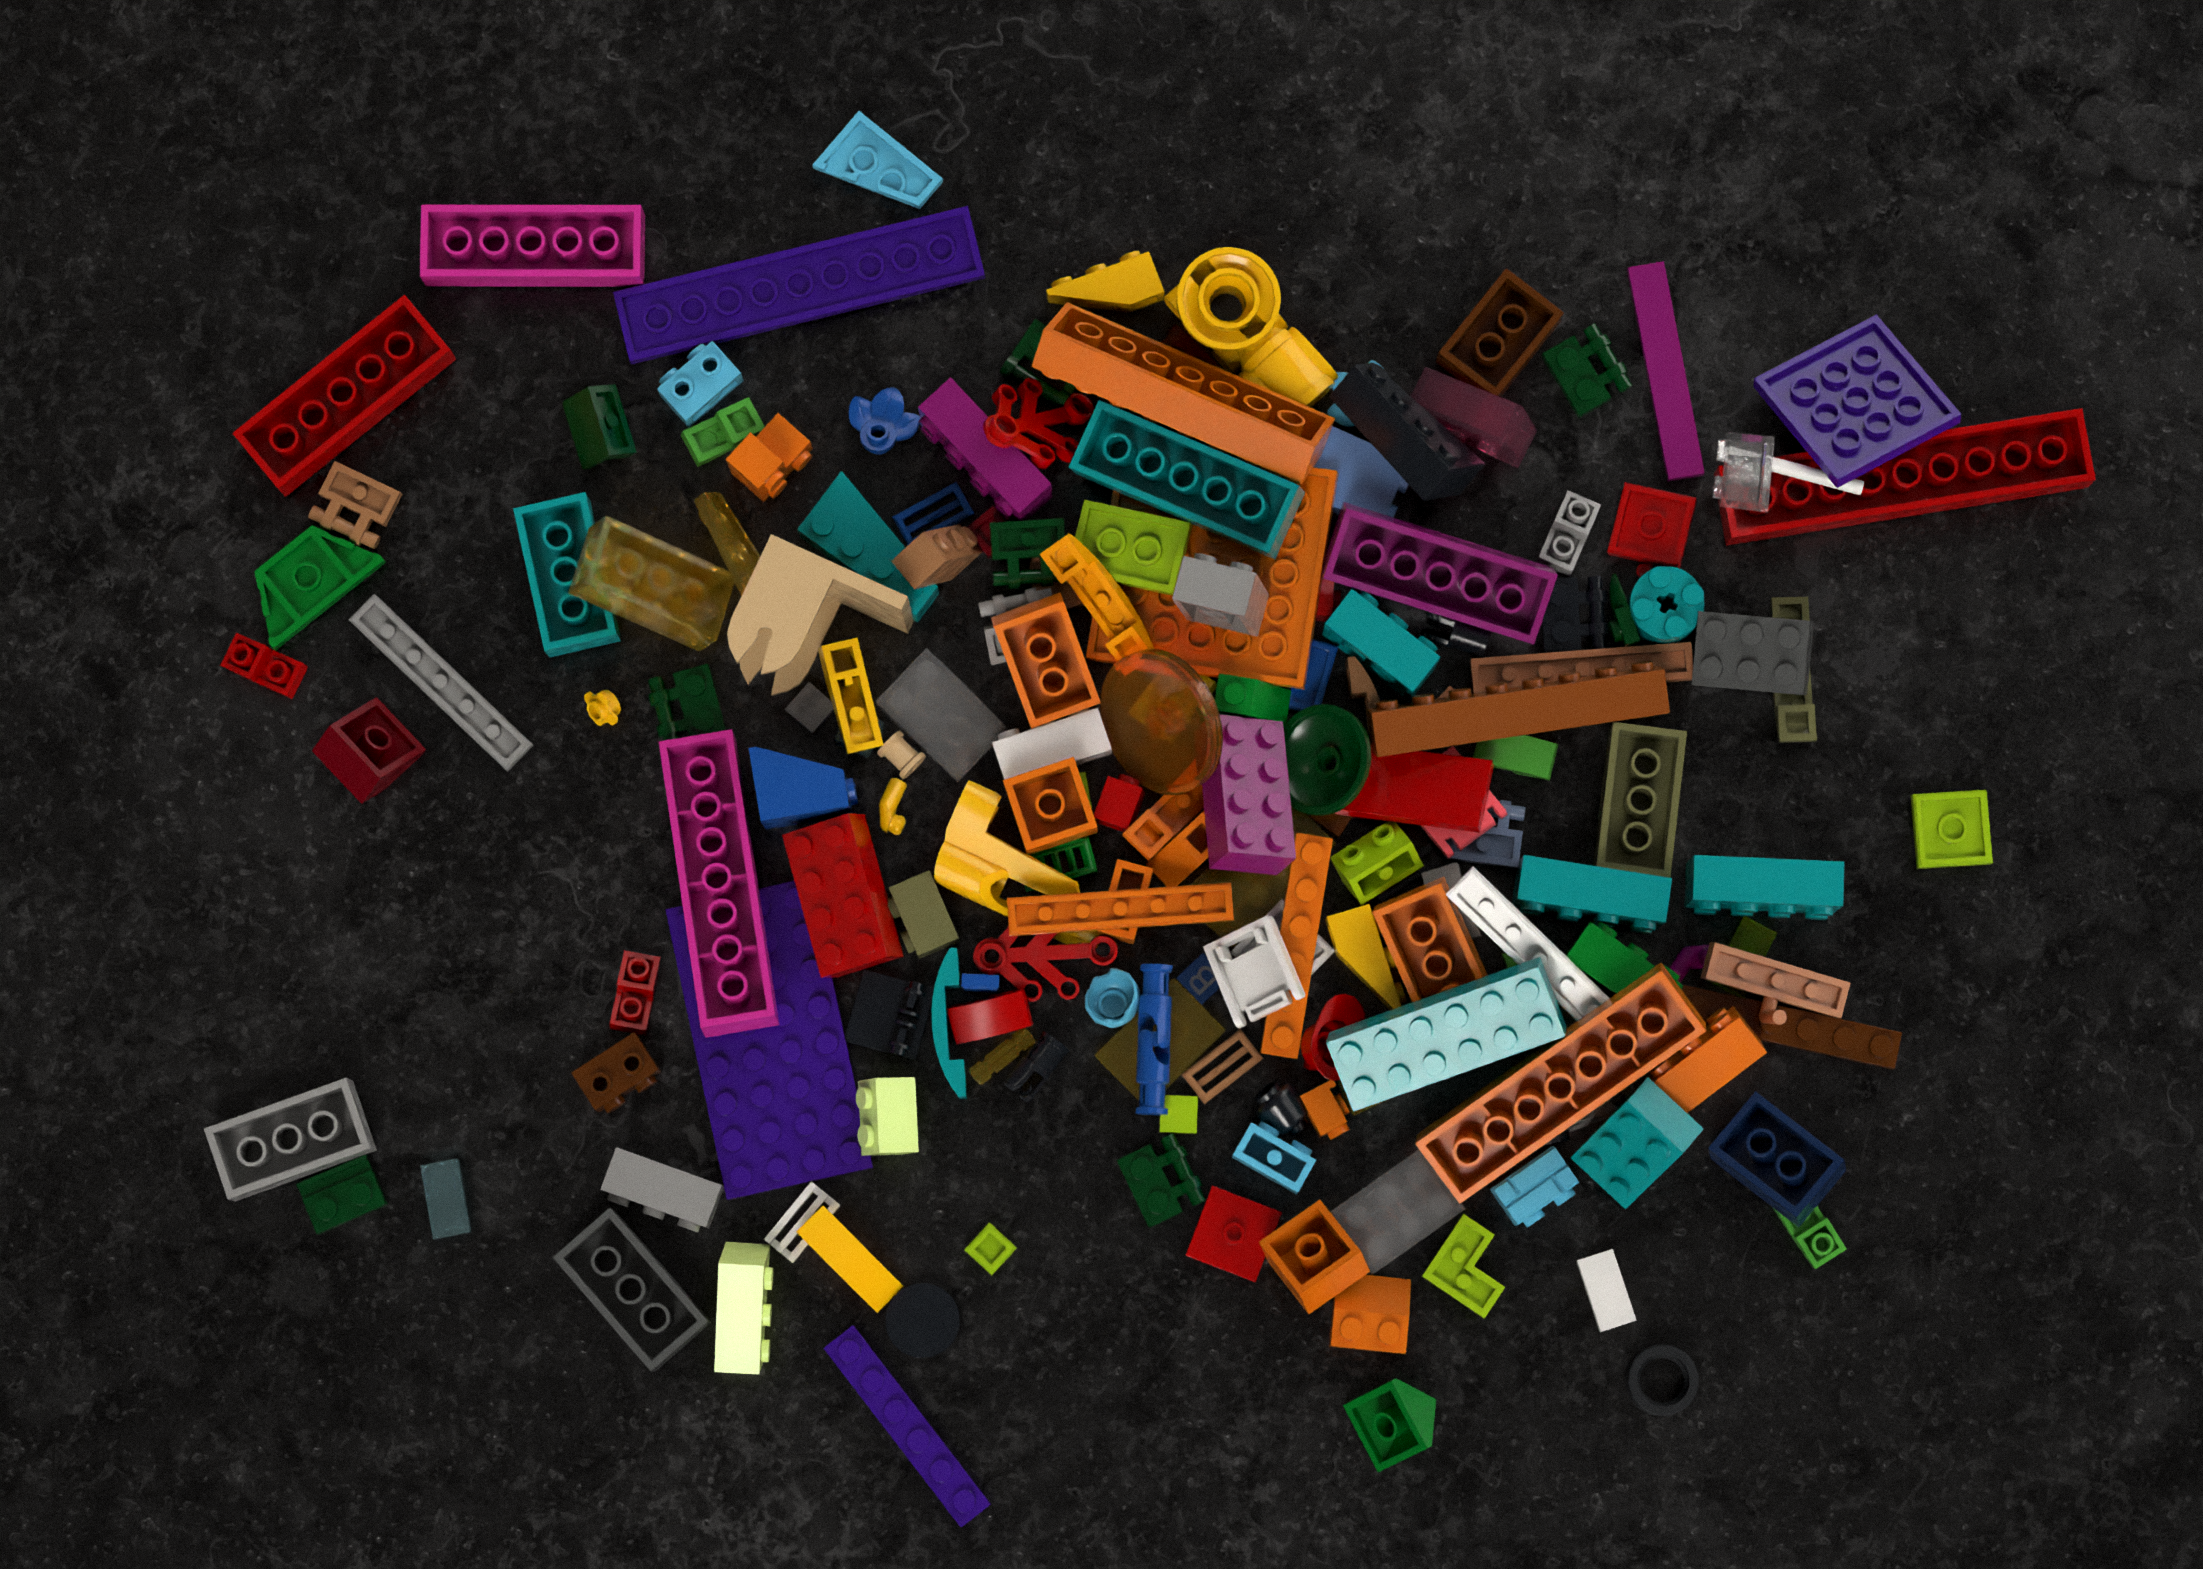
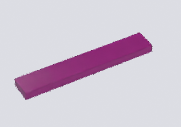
M1664 261L1628 267V280L1667 482L1703 476L1705 474Z

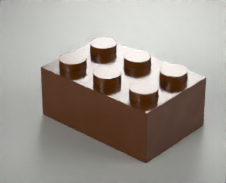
M1506 268L1438 352L1436 363L1490 405L1494 406L1560 324L1564 312Z

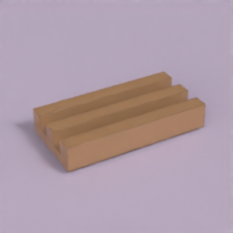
M1240 1029L1185 1071L1182 1077L1205 1105L1263 1060V1057ZM1237 1041L1243 1044V1047L1199 1081L1193 1078V1075ZM1247 1052L1250 1053L1252 1056L1250 1060L1210 1091L1204 1092L1202 1087Z

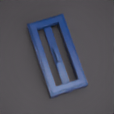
M957 482L892 518L907 545H909L918 537L912 538V533L962 506L963 511L927 531L960 524L974 516V512ZM955 494L956 500L911 525L905 526L904 521Z

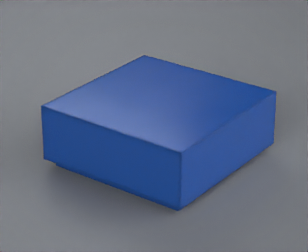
M962 973L961 987L964 991L998 993L1000 991V976Z

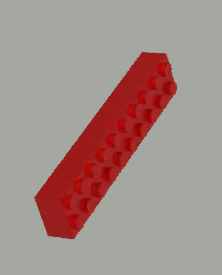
M2082 408L1948 429L1855 478L1864 481L1861 495L1741 463L1718 466L1713 474L1726 546L2085 489L2096 480ZM1807 452L1776 457L1821 469Z

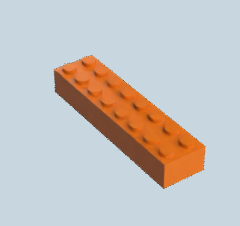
M1068 302L1044 328L1031 366L1040 370L1048 378L1063 380L1074 385L1080 392L1095 394L1108 400L1111 405L1117 408L1132 410L1141 414L1144 419L1152 423L1164 424L1175 429L1180 435L1187 438H1196L1209 444L1213 449L1233 454L1242 458L1248 464L1265 468L1283 479L1299 484L1303 483L1321 457L1335 421L1334 417Z
M1659 963L1568 1027L1565 1037L1544 1044L1419 1132L1415 1144L1460 1204L1705 1033L1706 1022L1664 965Z

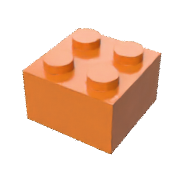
M1074 757L1003 780L1026 854L1032 855L1098 833V827Z
M1320 1199L1259 1241L1268 1263L1308 1314L1370 1272L1361 1250Z

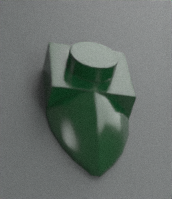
M1615 573L1612 574L1610 582V600L1613 610L1611 615L1613 620L1608 622L1613 641L1615 643L1620 641L1622 647L1637 646L1640 638L1624 591Z

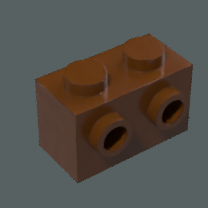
M633 1032L571 1073L594 1110L601 1112L605 1109L608 1114L626 1103L625 1095L635 1089L638 1093H641L656 1084L658 1081L655 1076L660 1074L661 1070L638 1034Z

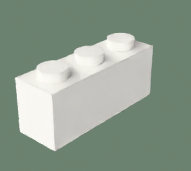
M1086 708L1068 715L1069 717L1058 721L1054 720L1022 733L1019 732L1018 728L998 734L999 740L992 742L1003 779L1005 780L1074 757L1078 766L1111 755L1112 749L1098 708L1092 710Z

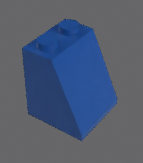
M759 747L749 748L760 821L766 830L832 819L847 813H853L852 805L858 804L856 786L853 778H847L843 769Z

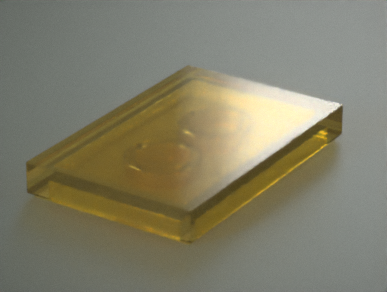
M1175 978L1169 981V996L1172 997L1170 1082L1166 1085V1090L1226 1031ZM1137 1013L1094 1057L1139 1101L1140 1084L1136 1082L1138 1051ZM1156 1024L1153 1026L1152 1031H1157Z

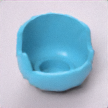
M1110 968L1107 974L1095 976L1092 979L1090 988L1085 994V1009L1095 1023L1110 1028L1120 1027L1130 1022L1136 1015L1140 989L1128 972L1118 968Z

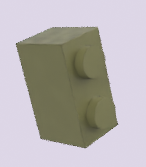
M930 870L889 887L892 897L888 898V907L894 920L899 917L903 920L906 931L900 934L908 953L916 951L919 959L960 942Z

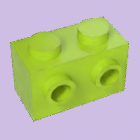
M1391 821L1376 827L1365 836L1330 857L1342 882L1361 906L1424 866L1412 841L1396 822Z

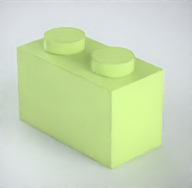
M915 1077L872 1078L858 1081L856 1104L860 1112V1127L857 1136L862 1156L903 1155L919 1152Z

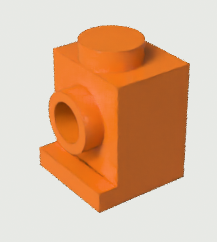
M1332 1080L1300 1096L1319 1138L1327 1134L1330 1140L1350 1130L1345 1115L1350 1112L1340 1093L1333 1096L1331 1090L1336 1087V1083Z

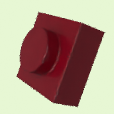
M994 506L967 527L977 537V545L988 559L991 558L989 524L993 522H1007Z

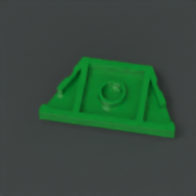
M311 525L254 571L257 587L260 590L263 616L266 619L270 646L275 651L384 565L386 561L381 555L369 552L356 546L354 543L335 537Z

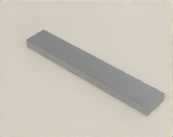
M373 594L349 619L357 629L507 772L533 746L525 736L378 596Z

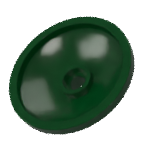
M1329 704L1313 705L1295 714L1284 726L1291 807L1300 812L1316 816L1329 815L1340 811L1357 797L1367 780L1371 766V746L1367 732L1358 718L1338 706ZM1336 758V766L1333 769L1332 763L1333 760Z

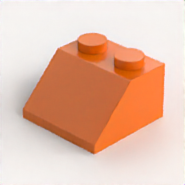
M1365 1275L1337 1294L1333 1299L1329 1347L1406 1354L1410 1317L1411 1279Z

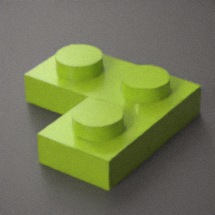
M1463 1214L1421 1277L1484 1319L1505 1289V1286L1475 1267V1264L1493 1239L1494 1234Z

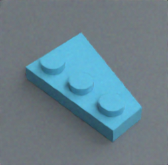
M860 111L855 114L812 165L815 170L921 209L943 183L942 177Z

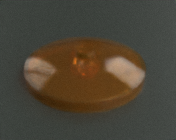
M1160 649L1139 650L1116 662L1108 672L1103 683L1100 709L1102 722L1111 749L1117 760L1130 776L1140 781L1141 785L1160 794L1179 795L1204 784L1215 772L1223 747L1220 714L1206 683L1187 662L1170 652Z

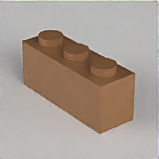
M960 524L922 532L891 562L915 590L954 579L982 553V550L977 545L978 539L975 534L966 526L962 527Z

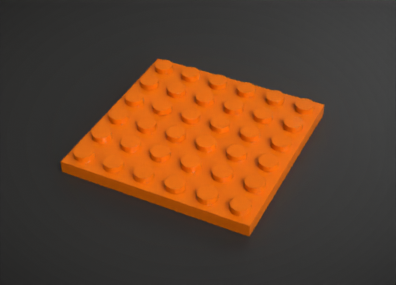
M1258 467V468H1260V469H1262V470H1265V471H1267V472H1269V473H1272V474L1278 476L1276 473H1274V472H1272V471H1269V470H1267V469H1265V468H1262V467ZM1313 467L1302 484L1293 482L1300 485L1305 491V495L1275 560L1198 526H1192L1185 556L1194 558L1195 553H1201L1215 557L1217 564L1230 566L1231 562L1250 565L1253 567L1252 572L1257 573L1269 593L1258 637L1186 620L1172 600L1173 596L1118 584L1139 615L1156 652L1154 656L1138 667L1218 678L1219 674L1257 679L1276 686L1305 690L1322 583L1321 574L1327 552L1339 476L1338 471ZM1113 490L1112 506L1181 520ZM1092 616L1086 659L1118 664L1105 646L1109 641L1108 637Z

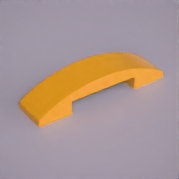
M1068 533L1040 553V556L1061 584L1065 581L1070 584L1106 634L1109 641L1105 646L1125 674H1128L1156 654L1148 632L1128 597L1102 563L1078 539Z

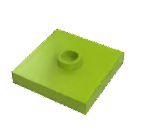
M1987 790L1911 795L1917 869L1991 865L1993 863Z

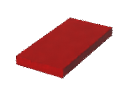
M1371 747V766L1362 790L1349 805L1335 812V814L1480 833L1494 763L1493 760L1423 751L1377 757L1372 753Z

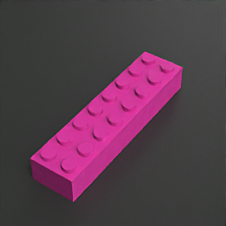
M730 729L659 741L700 1028L705 1038L778 1026L779 1018L738 747L734 733Z

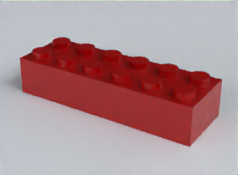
M404 294L232 434L286 497L456 360V357Z

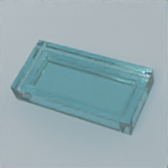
M459 1159L421 1165L433 1239L472 1233Z

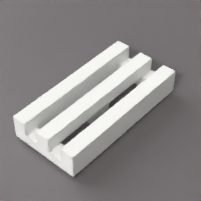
M811 1181L764 1240L794 1263L809 1245L802 1239L792 1252L787 1249V1246L798 1234L796 1231L814 1215L823 1202L829 1205L827 1209L832 1214L841 1205ZM812 1193H815L818 1196L784 1239L781 1242L777 1241L775 1238Z

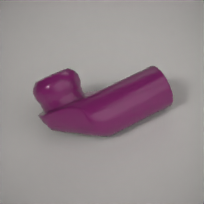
M1692 945L1681 949L1669 967L1680 976L1677 980L1679 983L1683 981L1689 970L1703 969L1709 945Z

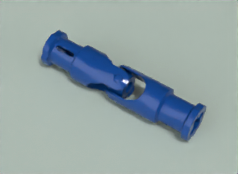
M1140 965V971L1143 972V994L1139 996L1136 1082L1140 1085L1139 1106L1136 1107L1135 1112L1138 1115H1168V1109L1165 1108L1166 1085L1170 1082L1172 997L1169 996V973L1172 972L1173 965ZM1156 1024L1157 1031H1152L1153 1026Z

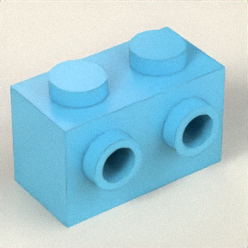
M713 341L707 346L704 344L697 346L687 356L689 361L679 370L672 368L659 381L661 384L657 388L659 395L688 428L744 381L741 372Z
M1262 1121L1258 1126L1251 1123L1233 1153L1232 1158L1297 1195L1316 1162V1159L1310 1156L1312 1150L1295 1140L1290 1145L1277 1138L1279 1131Z

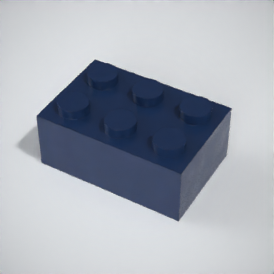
M1756 1091L1708 1148L1711 1160L1798 1228L1846 1172L1845 1160Z

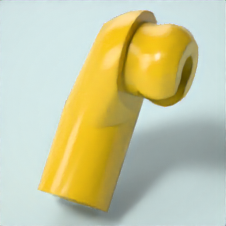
M897 778L889 780L879 802L880 827L884 832L888 833L889 831L894 835H900L906 824L905 817L896 815V810L907 785Z

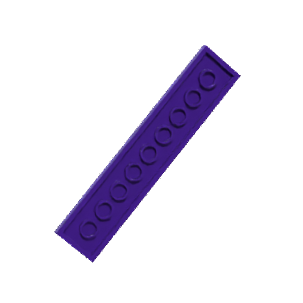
M968 206L614 291L613 294L629 361L631 364L693 350L700 344L707 346L711 341L718 344L985 279V273Z

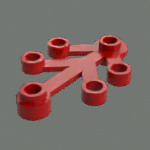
M1026 378L1017 388V393L1022 402L1019 418L1014 419L1011 416V408L1017 400V393L1007 384L1000 385L992 394V400L997 406L995 415H990L983 423V431L988 441L1001 448L1014 446L1030 454L1032 463L1039 469H1047L1056 459L1055 452L1062 461L1070 463L1079 445L1078 442L1073 438L1063 437L1046 427L1065 422L1071 426L1083 425L1092 416L1094 411L1091 400L1081 393H1073L1066 400L1063 407L1035 414L1038 397L1042 394L1043 389L1037 380ZM1028 433L1055 448V452L1050 446L1046 444L1039 445L1021 434Z
M1008 926L998 938L990 937L980 941L975 947L973 960L981 972L988 975L1000 973L1018 990H1025V986L1028 984L1036 985L1039 990L1036 996H1028L1026 994L1028 1002H1035L1040 999L1043 992L1041 982L1035 978L1027 979L1012 964L1014 962H1027L1057 988L1060 997L1071 1000L1079 993L1080 984L1078 980L1072 976H1065L1048 960L1090 958L1093 963L1105 966L1111 964L1116 959L1118 945L1114 938L1103 934L1095 936L1088 943L1047 945L1057 934L1051 933L1035 935L1026 946L1010 947L1018 936H1009ZM1105 942L1110 946V952L1107 955H1100L1096 951V946L1099 943ZM989 949H994L998 952L999 959L995 962H990L986 959L985 952ZM1064 982H1072L1076 987L1075 992L1072 994L1064 993L1061 988Z

